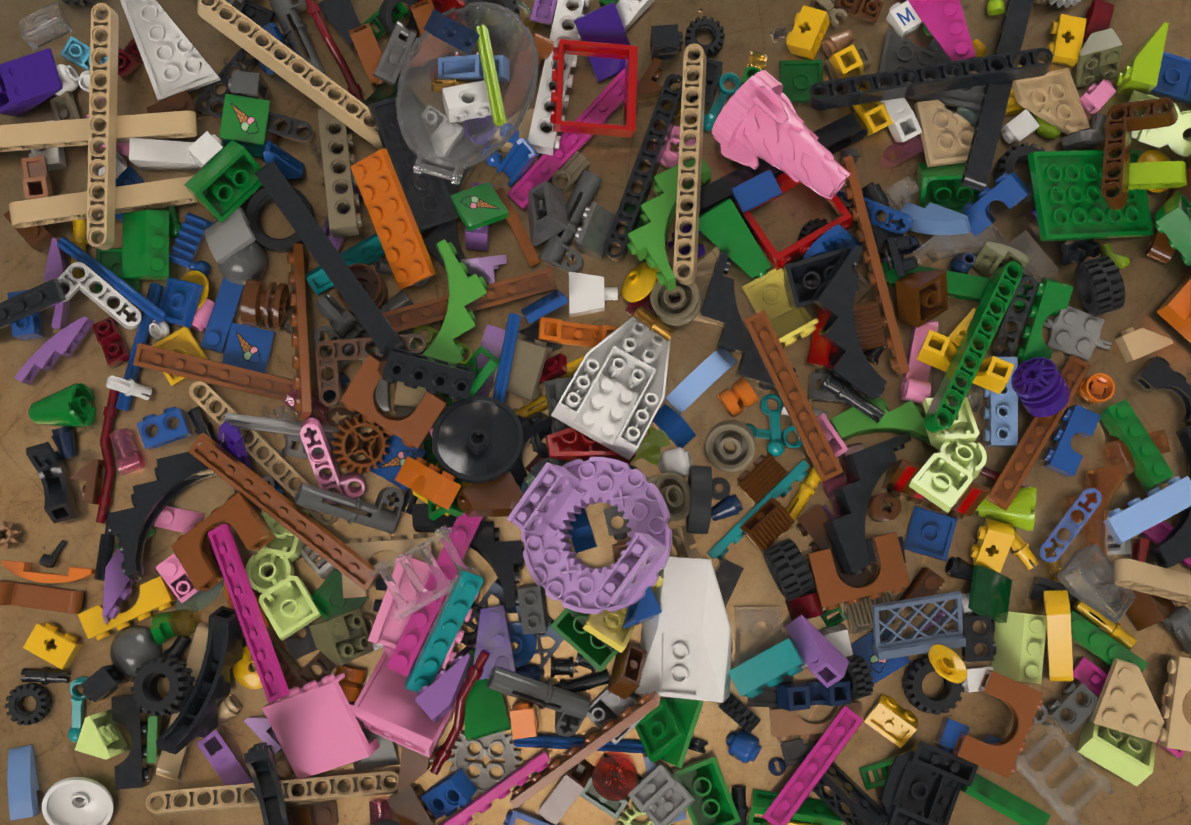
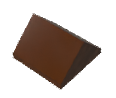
M1123 587L1112 593L1118 602L1128 605L1124 612L1137 631L1165 620L1175 608L1170 599Z

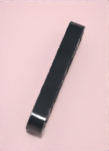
M241 48L218 74L221 80L209 84L197 98L195 103L197 110L204 116H211L207 108H204L202 104L203 102H208L211 98V93L214 97L225 98V94H232L228 89L231 69L239 68L240 71L252 72L258 65L259 60L255 57L252 60H246L245 54L248 52ZM239 61H241L242 64L244 63V65L246 66L245 69L241 66L240 63H238ZM225 84L226 91L223 94H217L215 92L217 85ZM216 104L213 107V112L215 113L223 104Z
M1025 274L1022 276L997 330L992 349L998 357H1009L1014 352L1038 287L1037 281L1030 275ZM1027 280H1029V283L1032 286L1031 288H1026L1024 294L1028 296V298L1026 299L1023 296L1017 295V293H1020L1022 295L1024 288L1021 286V284L1026 283ZM1018 300L1023 301L1025 304L1024 309L1020 312L1013 311L1014 302ZM1010 321L1016 322L1017 328L1015 331H1005L1006 323ZM1002 334H1004L1005 336L1012 338V340L1007 338L1006 345L1008 349H1004L1002 352H1000L998 346L1004 344L1005 338L1001 337Z

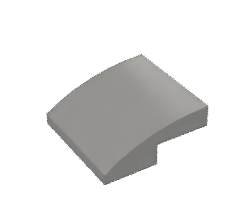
M240 206L222 223L217 221L204 231L209 248L219 264L224 263L231 255L244 249L256 240L249 227L251 224Z
M660 764L628 794L642 813H646L654 825H669L695 801L685 787L663 764Z

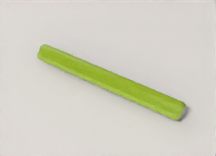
M481 25L475 28V32L480 35L477 43L493 123L496 126L506 124V116L488 28L485 25Z

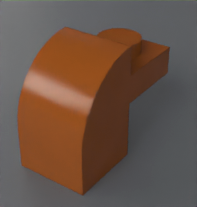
M43 155L22 158L21 162L25 177L22 179L25 199L30 200L53 196L46 157Z

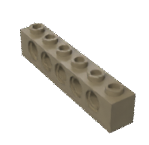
M317 109L330 232L333 238L359 235V227H362L361 213H357L356 207L360 206L359 194L355 193L354 187L358 185L350 166L356 163L354 153L350 152V147H354L352 133L348 134V126L325 109ZM340 130L339 133L332 134L334 131ZM337 150H343L339 154L334 153ZM341 169L345 170V171H344L343 173H341V174H337V173H336L338 170H341ZM342 189H346V190H347V191H346L345 193H343V194H339V193H338V192H339L340 190H342ZM344 209L349 210V212L346 214L340 213Z

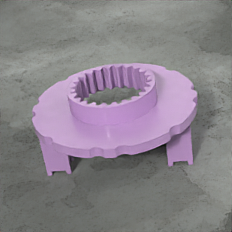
M590 457L587 461L577 459L563 466L546 463L507 518L508 521L521 529V541L525 544L523 551L524 560L535 583L545 588L546 595L554 601L559 600L562 602L563 607L576 612L601 614L604 610L615 612L636 603L645 596V591L648 587H654L657 583L659 571L666 567L671 551L672 529L668 526L670 513L662 494L655 484L647 482L646 475L638 469L631 470L627 463L612 458ZM596 502L611 504L613 507H618L619 512L624 513V519L629 520L626 526L632 529V531L627 533V536L631 537V541L626 543L628 548L621 552L622 556L617 559L616 564H611V568H590L587 564H581V559L575 558L576 552L570 551L573 547V544L568 543V540L572 538L568 531L573 529L570 522L576 521L575 513L581 514V508L587 509L588 504L595 505Z

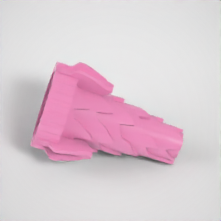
M766 70L757 72L735 92L714 122L712 135L720 143L721 154L742 165L750 166L754 170L759 166L758 157L764 159L773 167L775 166L785 172L795 182L801 181L820 196L832 199L851 174L834 160L832 153L817 141L819 137L803 124L804 121L796 114L791 101L782 93L783 85Z

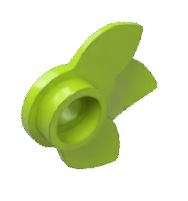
M650 425L647 430L648 436L642 439L636 450V456L631 462L638 460L642 456L647 462L656 465L661 456L660 448L670 445L669 438L664 432L654 430Z

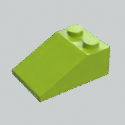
M1164 22L1155 30L1123 70L1117 74L1115 79L1117 94L1131 96L1133 90L1148 94L1157 86L1169 23Z

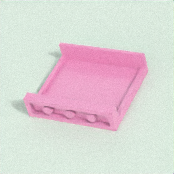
M404 554L399 555L368 641L375 644L380 643L393 649L396 648L434 565ZM456 574V576H455V578H454V581H453V583H452V585H451V587H450V589H449V591H448V593H447V595H446V598H445V600H444V602H443V604H442V606H441V608H440V610H439V612H438V614H437V617H436V619H435V621H434V623H433V625H432V627H431V629H430V631H429V633H428V636H429V634H430V632H431V630H432V628H433V626H434V624H435V622H436V620H437V618H438V616H439V614H440V612H441V610H442V608H443V606H444V604H445V602H446V600H447V598H448V596H449V594H450V592H451V590H452V588H453V586H454V584H455V582H456V580H457L459 574ZM473 609L469 610L464 620L465 622H469ZM464 621L441 665L443 669H446L448 665H452L456 658L457 652H454L456 643L460 644L465 631L461 629Z
M383 645L384 652L355 704H350V707L361 728L430 758L455 710L456 702L453 709L437 723H434L414 700L418 697L417 692L405 689L404 684L408 677L387 668L395 649ZM441 666L440 669H439V671H438V673H437V675H438L441 671H443V670H445L446 672H447L448 670L443 669L442 666Z
M344 673L337 676L329 674L318 683L316 680L310 681L301 689L298 686L289 690V695L275 702L267 703L262 708L297 779H304L370 757L380 747L376 738L367 741L338 683L345 677Z

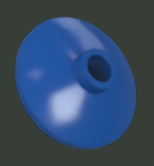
M510 622L507 623L510 642H515L518 645L516 650H512L515 668L527 664L533 658L536 651V639L534 634L523 635L521 623Z

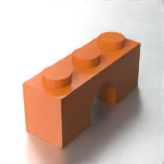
M407 456L395 478L399 483L420 493L421 496L449 510L462 486L454 482L455 476L445 471L442 472V469L419 456L416 460Z
M524 700L516 701V705H513L510 710L513 740L536 737L538 732L536 705Z

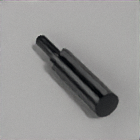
M109 513L107 514L105 534H101L94 577V579L99 581H105V567L111 560L114 536L109 533L107 528V522L110 521Z

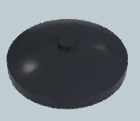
M486 396L463 398L451 404L437 419L432 433L434 454L443 470L455 476L457 480L474 484L491 482L506 475L518 462L524 444L522 425L515 412L502 401Z

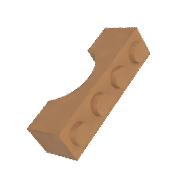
M854 700L851 701V704L834 706L830 715L818 722L805 721L797 715L796 711H787L778 707L769 708L771 735L777 737L778 741L791 740V736L799 735L800 739L813 738V734L822 733L823 735L844 706L863 719L862 703ZM864 723L860 725L854 734H858V730H864Z

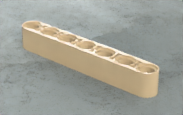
M199 623L196 628L186 662V668L192 669L193 672L190 675L195 676V680H197L202 666L208 637V625ZM179 713L171 715L168 728L177 718ZM192 741L176 755L161 750L156 775L179 781L184 772Z

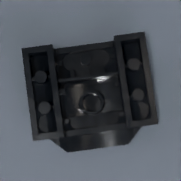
M917 740L911 750L895 757L888 772L880 798L888 815L887 825H948L962 784L971 787L978 765L921 740Z

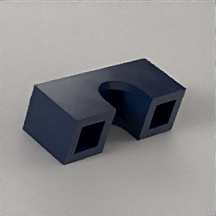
M841 679L828 688L819 680L776 685L778 708L787 711L811 709L810 705L838 706L851 704L850 681Z

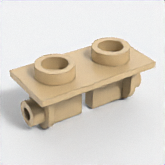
M686 526L673 529L672 545L676 549L677 556L700 558L698 548L690 550L689 545L696 544L693 533H687Z

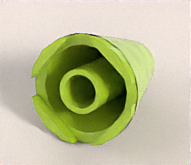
M1035 487L1020 488L1007 511L987 501V495L975 511H979L978 516L1012 524L1013 527L1026 531H1033L1037 489Z

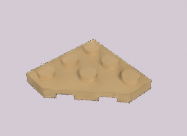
M1069 67L1048 72L1044 76L1013 81L1012 89L1017 103L1052 126L1057 127L1063 133L1071 135L1090 128Z
M939 100L917 102L914 106L917 120L922 130L920 134L927 167L966 163L974 133V128L969 125L970 122L959 114L949 111L944 107L945 104Z
M1114 658L1091 721L1094 724L1157 743L1164 720L1139 667L1136 664Z

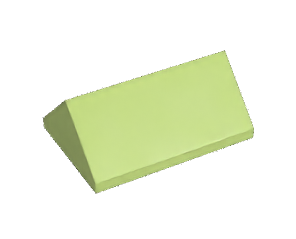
M106 710L85 718L75 750L107 760L130 750V747L118 723L112 720V711Z

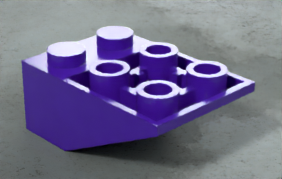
M50 48L0 64V114L21 117L63 89Z

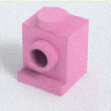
M1103 79L1098 85L1093 83L1085 94L1080 97L1083 108L1093 116L1114 95L1116 90L1113 88L1112 83L1106 79Z

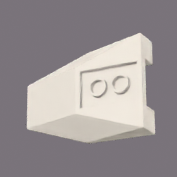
M631 317L586 353L551 416L630 460L638 449L665 397L671 339L667 342L654 331H649V327L637 318Z
M669 556L666 567L661 569L659 575L663 578V582L654 592L662 613L651 620L643 622L640 648L646 650L647 654L645 664L643 665L644 668L642 669L640 686L635 690V694L648 693L650 695L656 691L659 696L723 703L730 697V675L728 671L731 669V626L711 559Z

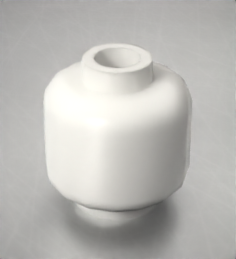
M57 65L63 89L57 92L56 95L60 96L66 91L72 92L77 89L79 75L70 65Z
M681 447L663 452L662 460L658 461L661 473L675 472L681 476L688 475L690 466H693L689 451L685 452Z

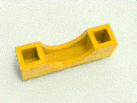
M854 44L829 58L839 79L865 75L863 62ZM865 88L859 89L861 91H867V89ZM880 101L853 105L855 112L868 129L867 136L893 124L884 104Z
M929 330L916 360L947 372L957 348L952 344L951 338ZM995 356L984 358L972 383L1000 394L1009 381L1014 364Z
M159 576L140 585V594L136 604L130 610L119 613L114 620H110L108 625L104 624L102 616L103 604L92 607L77 615L87 638H96L99 641L110 636L109 632L116 628L118 631L130 627V622L138 619L140 622L151 617L150 612L157 609L159 612L171 608V603L177 599L162 576Z

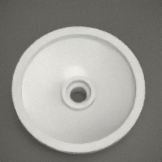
M71 777L56 782L47 790L42 802V813L49 825H107L114 809V802L110 792L99 782L84 777Z

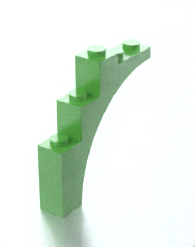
M703 157L701 187L711 181V170ZM689 160L685 167L694 166L695 161ZM678 165L654 176L655 186H653V191L656 198L641 205L642 214L640 219L644 226L628 233L629 243H627L632 256L636 254L639 261L646 259L650 268L654 267L657 272L656 278L661 286L665 285L668 291L676 288V279L666 255V241L669 227L676 214ZM687 182L684 185V189H691L694 186V182Z
M444 239L437 243L436 247L444 261L448 277L449 298L447 312L441 330L430 347L422 355L457 364L464 360L462 355L465 352L460 343H454L453 340L476 326L474 322L477 321L473 312L470 309L466 310L465 307L486 295L487 291L485 289L488 286L482 276L478 278L474 274L469 278L466 274L469 271L463 261L459 263L456 259L457 251L451 242L447 243Z
M876 398L875 400L866 399L885 411L878 424L854 407L830 419L831 425L842 441L869 433L892 432L905 434L909 432L911 437L931 445L924 426V419L922 418L923 412L918 404L914 405L912 400L888 413L889 407L883 398Z

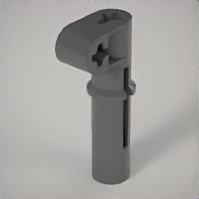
M269 0L283 30L282 37L288 41L291 50L306 60L289 21H292L309 58L306 61L327 76L307 33L308 27L306 24H303L298 14L306 10L305 0H297L298 3L296 4L292 0Z
M583 170L565 205L569 227L549 238L538 257L545 263L567 274L569 272L580 273L584 267V261L580 253L568 246L577 232L586 207L590 206L603 181L599 176ZM566 251L568 252L567 258L570 261L575 258L576 265L572 264L570 266L566 260L563 261L562 265L559 264Z
M401 290L380 307L379 310L383 313L413 305L414 303ZM358 323L355 325V329L344 338L330 326H321L314 333V340L317 345L326 340L324 337L326 334L329 335L330 340L370 337L362 324L359 325ZM371 342V343H369V344L367 345V347H368L369 345L373 346V345H375V343H374V342ZM348 344L344 348V353L346 356L353 355L355 347L353 344ZM325 346L322 349L327 357L332 355V348L327 351L330 346ZM350 361L340 362V369H342Z
M305 483L300 484L295 497L296 505L345 519L348 524L355 522L390 534L395 530L404 502L402 491L393 487L383 488L377 496L375 505L363 502L359 497L353 499ZM387 495H392L395 498L394 502H390L387 499ZM322 499L367 512V516L322 503ZM382 503L395 507L394 511L381 508Z
M495 666L488 677V689L537 704L540 709L549 708L555 710V731L562 737H571L578 731L590 707L589 697L553 686L550 681L544 683Z

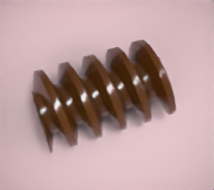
M881 493L870 497L867 507V515L870 519L876 522L894 520L899 516L901 502L891 493Z

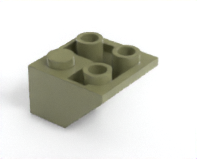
M1112 28L1091 33L1084 44L1078 58L1074 83L1076 88L1098 83L1103 79L1110 80L1116 78L1123 44Z
M360 608L324 619L309 626L316 648L337 666H342L374 651L372 643L368 641L369 634Z

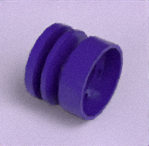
M1044 357L1032 358L1022 363L1014 371L1011 379L1012 388L1031 415L1048 417L1058 413L1068 403L1070 397L1069 387L1056 365L1050 359Z

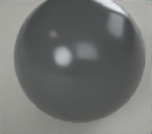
M255 240L244 249L231 255L224 263L217 264L220 273L227 281L235 285H245L248 279L260 280L267 269L268 258L263 246Z
M131 626L123 629L115 636L110 647V657L117 670L125 675L136 677L135 671L137 668H142L141 664L143 662L149 661L152 658L162 657V644H156L149 628Z

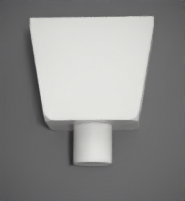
M569 272L570 317L605 311L606 300H618V288L604 287V277Z

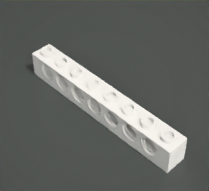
M590 0L557 1L550 40L554 41V47H557L559 39L581 41L573 19L585 15L583 14L584 8L589 7ZM575 6L578 9L571 11L568 7ZM565 26L573 27L570 31H566L563 28ZM551 53L544 62L528 141L538 153L553 156L554 149H559L561 136H557L558 132L553 131V124H550V112L546 110L547 107L554 106V103L551 102L550 88L555 86V81L551 80L552 68L556 67V60H552ZM564 54L565 69L563 70L562 112L563 108L568 107L569 95H566L567 88H572L574 75H571L572 67L576 68L578 55ZM562 115V121H565L564 115ZM548 126L552 128V131L545 133L541 129Z

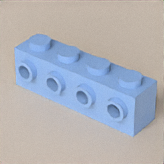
M997 357L1014 364V368L1007 385L1000 394L982 387V395L985 397L986 406H983L982 417L986 419V428H983L982 438L983 441H986V447L1018 446V396L1012 388L1011 379L1018 367V357Z
M1177 476L1167 482L1168 487L1161 490L1158 486L1147 492L1149 497L1141 501L1138 497L1127 503L1129 508L1123 511L1117 508L1108 513L1109 518L1103 522L1116 544L1119 545L1190 507V478L1187 476L1181 479L1180 476Z

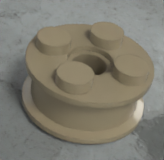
M675 277L676 288L668 291L665 285L661 286L657 281L650 295L651 305L657 317L660 316V320L671 326H682L694 320L699 314L702 305L701 294L696 283L683 285ZM676 296H680V297H681V299H680L679 302H677V303H672V302H671V300H672L674 297H676Z
M726 420L718 423L713 427L706 441V454L713 466L725 472H736L744 469L752 461L756 449L754 433L746 424L737 420ZM729 441L734 442L737 448L730 451L725 447V443Z
M666 472L662 475L652 476L647 480L648 483L656 485L666 502L670 513L668 523L682 520L689 514L691 489L687 481L680 474Z

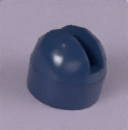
M908 235L910 236L912 247L903 250L905 254L912 253L920 248L921 245L915 236Z
M780 757L771 758L768 762V770L775 776L784 774L786 771L785 761ZM778 761L779 767L781 769V772L779 773L777 772V769L774 764V762Z

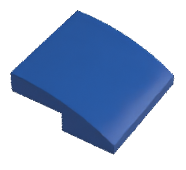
M837 224L811 245L805 253L804 259L844 248L848 245L860 246L854 236Z

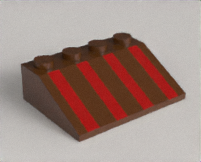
M901 459L888 467L882 489L887 490V493H891L897 498L903 495L908 497L907 501L920 505L923 502L929 504V509L942 512L940 507L909 487L912 479L923 467L922 465ZM971 483L967 491L950 510V516L958 519L971 516L988 495L990 488Z

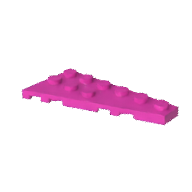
M908 0L950 61L976 58L959 0Z

